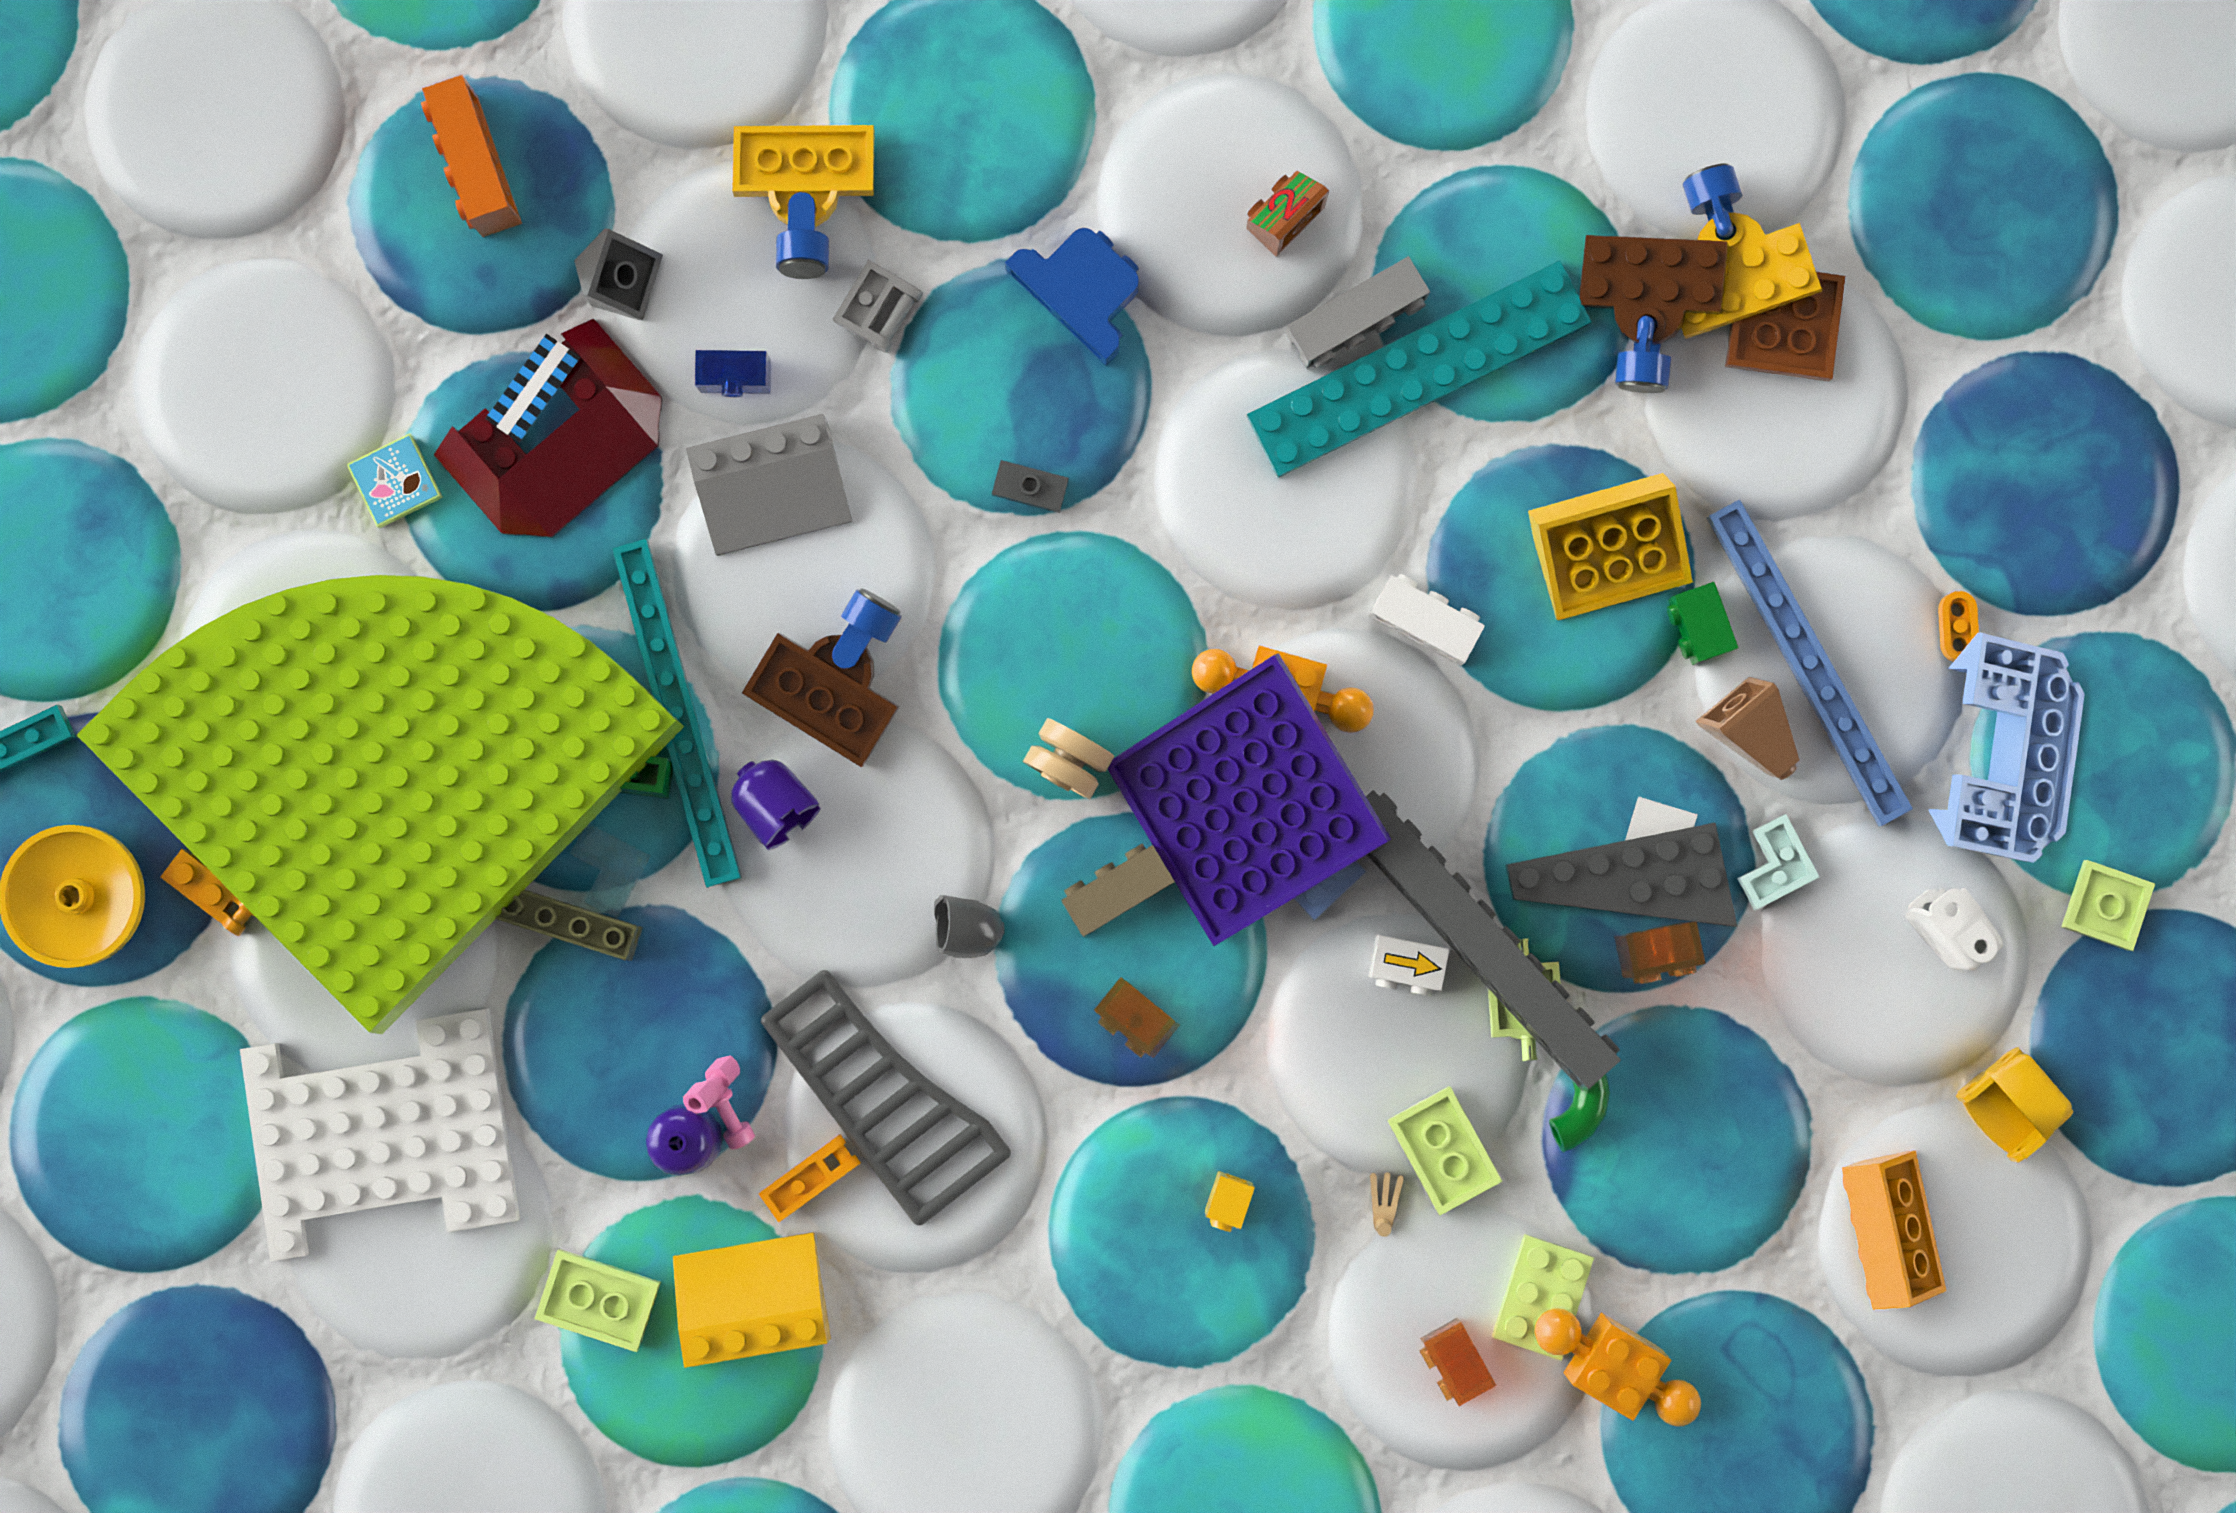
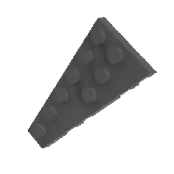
M1716 823L1506 864L1512 899L1738 927Z

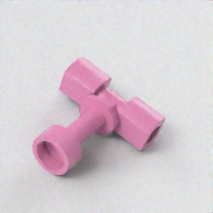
M730 1055L716 1059L705 1072L706 1081L695 1083L683 1096V1102L686 1109L695 1114L707 1112L709 1108L716 1107L728 1129L723 1134V1137L729 1148L734 1150L750 1143L754 1139L755 1134L749 1122L739 1121L729 1102L733 1093L728 1087L740 1074L739 1064Z

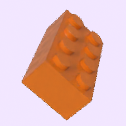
M463 75L422 88L426 101L421 102V106L427 121L432 122L437 132L432 135L435 147L439 155H443L449 165L444 167V173L450 187H454L460 199L455 200V204L462 221L466 220L469 228H475L482 237L522 224L476 92Z

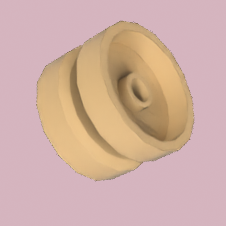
M1047 718L1039 732V736L1042 741L1055 748L1054 752L1038 745L1031 746L1023 763L1041 773V777L1068 792L1071 790L1090 800L1099 783L1093 775L1082 768L1085 765L1097 772H1106L1114 755L1072 729Z

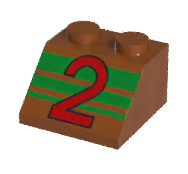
M1296 171L1290 178L1286 174L1282 176L1271 189L1274 194L1266 202L1262 199L1257 201L1247 213L1250 218L1247 220L1246 229L1275 257L1325 208L1329 190L1324 185L1299 171Z

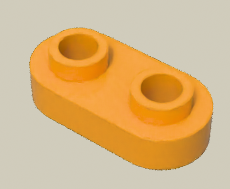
M1955 591L1946 595L1941 600L1938 608L1940 648L1943 655L1952 662L1957 659L1976 634L1979 633L1977 603L1972 595L1964 591ZM1953 604H1957L1961 608L1959 616L1952 614L1951 606ZM1955 639H1959L1962 642L1963 648L1961 651L1954 649L1953 641Z

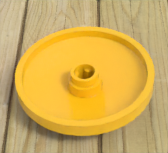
M55 826L33 835L22 843L10 857L0 880V915L10 938L28 956L55 967L74 968L90 966L113 956L133 936L144 910V880L134 856L114 836L89 826Z

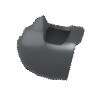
M947 895L939 896L934 901L938 952L956 958H976L988 955L1002 940L1005 932L1004 922L1001 921L1000 914L994 908L977 900Z

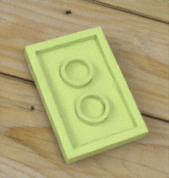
M1450 1086L1387 1120L1439 1216L1502 1182Z
M1524 1234L1492 1337L1562 1361L1563 1355L1549 1354L1539 1346L1535 1337V1325L1544 1312L1554 1308L1565 1309L1576 1317L1594 1257Z
M559 1249L556 1252L535 1319L638 1352L661 1282Z

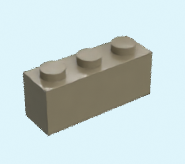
M1143 843L1125 853L1127 861L1115 867L1113 862H1110L1094 872L1097 876V879L1085 885L1080 880L1064 890L1067 897L1061 901L1083 937L1175 882L1153 845L1147 849Z

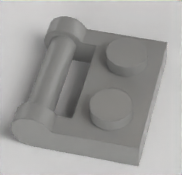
M868 259L833 317V321L869 342L877 349L888 353L893 345L890 341L913 303H918L923 292ZM895 289L902 293V296L878 334L870 328Z

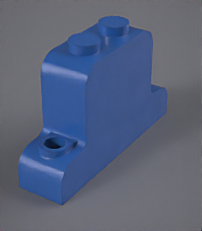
M1079 228L1074 231L1047 259H1044L1034 249L1017 250L1005 262L1006 271L1107 366L1117 356L1119 352V339L1123 336L1111 321L1138 293L1139 279L1136 273L1139 270L1138 266L1127 255L1124 254L1120 257L1111 249L1114 244L1103 232L1099 230L1095 233L1089 228Z

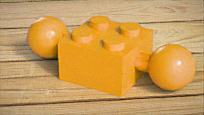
M1258 646L1252 669L1279 653L1313 711L1328 714L1333 725L1344 732H1358L1369 725L1373 717L1374 707L1371 698L1363 690L1349 687L1341 689L1335 694L1321 691L1327 664ZM1208 649L1199 654L1192 666V677L1195 684L1202 691L1214 694L1250 670L1237 667L1234 659L1227 652L1221 649Z
M1550 1309L1544 1312L1537 1320L1535 1337L1539 1346L1544 1351L1552 1355H1565L1570 1352L1575 1354L1563 1372L1572 1385L1630 1420L1634 1421L1648 1398L1654 1401L1658 1416L1669 1425L1685 1426L1692 1423L1699 1415L1701 1398L1693 1385L1684 1380H1670L1666 1383L1660 1380L1672 1361L1659 1346L1602 1312L1587 1336L1581 1333L1578 1319L1565 1309Z

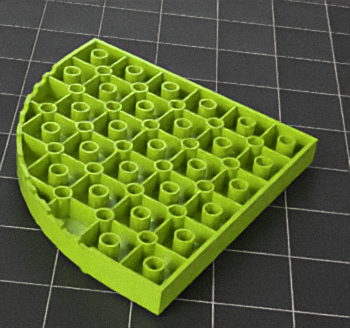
M370 575L329 579L286 589L244 604L201 626L167 649L141 671L77 736L369 1033L382 1035L502 913L501 909L503 907L507 908L515 900L513 897L515 895L519 896L520 892L525 890L622 791L620 787L625 782H630L629 778L636 771L639 773L647 765L645 762L651 756L655 757L684 726L645 687L604 651L550 615L511 597L469 584L423 576Z

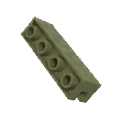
M522 890L519 896L515 895L513 897L515 900L507 908L503 907L501 909L502 913L495 918L627 961H632L643 929L641 926L528 890Z

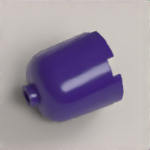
M771 759L757 764L751 761L744 765L737 773L739 779L734 784L731 792L732 804L759 842L767 850L775 849L788 842L790 839L786 835L797 825L802 830L806 828L821 810L814 795L780 761Z
M684 1104L674 1105L658 1115L649 1126L646 1137L648 1156L654 1165L666 1174L683 1176L701 1172L710 1166L720 1153L723 1141L721 1125L708 1111L695 1114L687 1110ZM674 1136H678L676 1141H671ZM671 1145H676L678 1150L674 1149Z

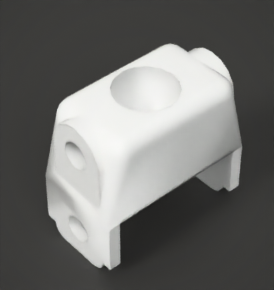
M1940 888L1938 891L1928 889L1908 906V912L1905 915L1906 919L1951 969L1973 971L1983 963L1992 960L2003 947L2002 938L1966 888L1961 890L1952 888L1947 892L1943 888ZM1926 903H1932L1929 911L1923 909Z

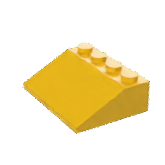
M1664 473L1528 511L1535 547L1557 620L1693 583L1676 486Z
M814 1232L673 1256L678 1331L684 1368L827 1344L831 1339Z

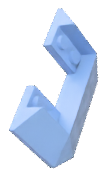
M1977 633L1948 668L1967 673L1963 704L1997 712L1988 780L1966 775H1953L1948 810L1928 809L1948 846L2034 863L2043 855L2042 850L2051 841L2057 842L2066 833L2085 694L2079 682L2072 681L2066 669L2069 663L2064 653L1985 633Z

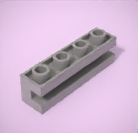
M1408 256L1287 325L1285 333L1291 344H1295L1299 350V357L1306 369L1314 364L1317 368H1320L1335 358L1333 353L1343 347L1349 351L1365 341L1364 335L1376 330L1377 333H1381L1396 323L1394 318L1404 312L1410 316L1426 306L1424 301L1427 300L1430 291Z

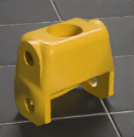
M2019 1047L2010 1050L1989 1068L1977 1074L1955 1096L1963 1103L1971 1118L1985 1135L2008 1153L2007 1157L2010 1161L2017 1163L2027 1159L2040 1148L2074 1112L2070 1101L2034 1059L2024 1054Z

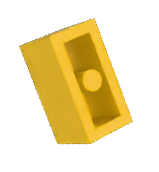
M1218 1171L1205 1208V1214L1207 1218H1210L1211 1226L1227 1232H1231L1233 1227L1241 1229L1255 1189L1252 1182Z

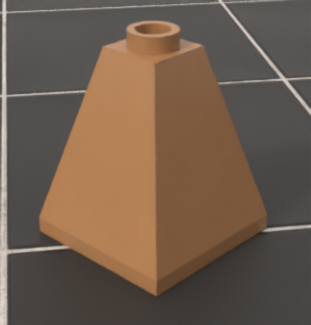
M1748 677L1695 721L1699 727L1767 775L1783 780L1797 769L1795 764L1800 759L1779 689L1772 682Z

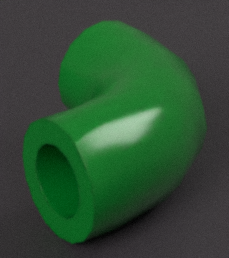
M1606 1074L1589 1090L1584 1092L1573 1082L1574 1097L1572 1104L1568 1110L1549 1120L1553 1137L1562 1152L1569 1151L1590 1138L1606 1116L1610 1095Z

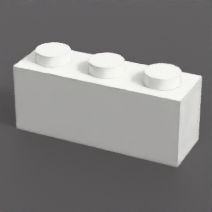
M1399 574L1397 578L1391 575L1368 616L1462 666L1485 625L1478 622L1480 617L1468 609L1461 608L1460 611H1457L1448 606L1449 600L1434 591H1430L1429 594L1416 588L1418 583L1405 575Z

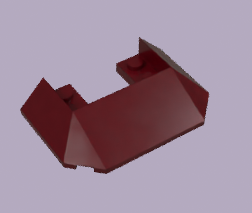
M594 318L561 333L565 338L561 344L580 356V359L560 385L579 410L534 449L526 454L513 438L485 419L489 414V410L485 408L459 431L452 426L434 453L439 462L502 534L554 537L659 447L662 396Z

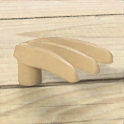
M1389 1172L1384 1174L1381 1205L1378 1204L1376 1174L1371 1173L1370 1175L1374 1229L1382 1237H1386L1391 1233L1404 1180L1402 1175L1398 1176L1392 1202L1388 1206Z

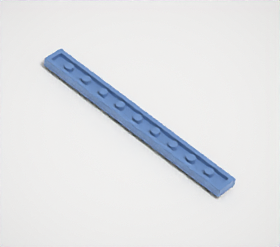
M1739 499L1707 517L1709 524L1877 825L1883 826L1912 810L1911 804L1741 500Z

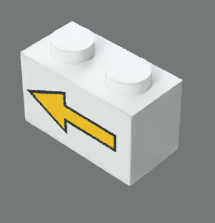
M1376 935L1368 977L1377 979L1376 986L1397 989V984L1402 983L1412 985L1411 993L1432 996L1433 990L1442 991L1449 949Z

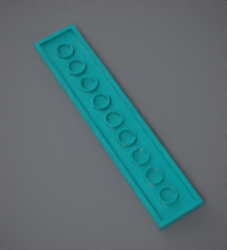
M1559 260L1248 413L1247 418L1277 478H1280L1590 325L1592 321L1584 306L1581 305V300Z

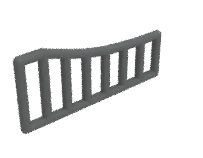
M821 970L762 1016L761 1023L915 1225L921 1226L1010 1157V1148L990 1122L931 1082L905 1060L873 1027L828 970ZM824 987L836 1004L794 1037L790 1038L778 1021ZM845 1015L858 1032L812 1067L800 1049ZM869 1042L883 1058L834 1095L821 1078ZM892 1068L896 1069L909 1081L857 1123L853 1121L843 1108L846 1103ZM920 1091L939 1103L879 1151L875 1150L864 1135ZM951 1112L970 1124L899 1180L886 1164V1162ZM979 1135H982L994 1152L920 1208L907 1191Z

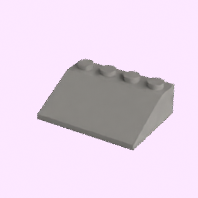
M824 414L686 448L693 480L716 556L853 522L828 421Z

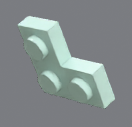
M1786 814L1752 830L1768 863L1737 879L1754 910L1819 878L1814 865Z

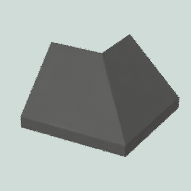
M604 229L574 260L583 296L593 307L643 321L663 254L610 229Z

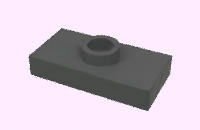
M1001 460L992 496L1060 513L1069 478Z

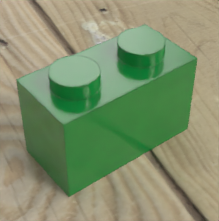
M1715 581L1674 595L1668 599L1670 606H1667L1669 620L1673 626L1678 625L1682 639H1679L1680 650L1685 659L1690 658L1692 665L1739 648Z

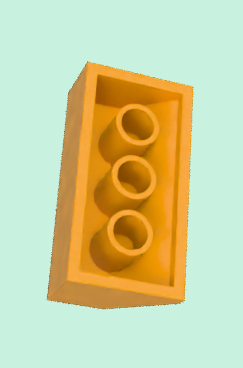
M1916 1150L1867 1159L1843 1167V1186L1848 1194L1851 1222L1855 1227L1859 1244L1858 1254L1863 1263L1867 1281L1866 1291L1871 1299L1873 1310L1912 1307L1946 1292Z

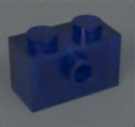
M696 350L695 386L700 393H722V396L730 398L743 397V393L771 394V358L767 351Z

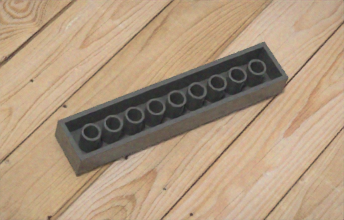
M1372 790L1366 798L1391 837V840L1366 855L1582 1092L1589 1090L1621 1061L1616 1055L1620 1051L1618 1046L1606 1034L1600 1037L1591 1028L1595 1024L1593 1019L1581 1007L1575 1010L1566 999L1570 995L1558 981L1554 980L1550 983L1541 973L1545 969L1541 962L1532 953H1529L1527 956L1524 955L1517 947L1520 943L1518 937L1507 926L1501 929L1492 920L1496 914L1482 899L1476 902L1469 895L1470 885L1459 873L1456 872L1452 876L1444 867V863L1447 862L1446 859L1434 846H1431L1429 849L1425 847L1420 841L1421 832L1409 819L1403 823L1396 815L1398 808L1384 792L1379 796Z

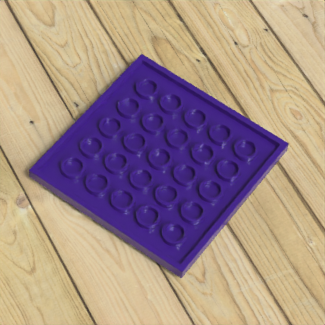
M1279 653L1271 656L1114 757L1107 769L1213 946H1216L1391 840V837Z

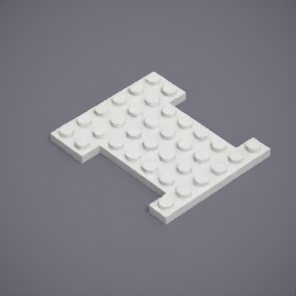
M489 1009L416 1020L421 1056L284 1078L279 1043L240 1049L270 1262L309 1255L305 1219L442 1197L447 1232L520 1220Z

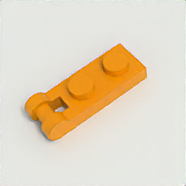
M186 849L179 851L160 876V878L211 915L236 936H240L246 929L244 924L251 915L254 916L196 856ZM235 902L239 908L232 916L227 910Z
M841 1134L758 1193L778 1222H781L861 1163L857 1156H852L844 1146L847 1142ZM832 1153L840 1163L833 1171L824 1160Z

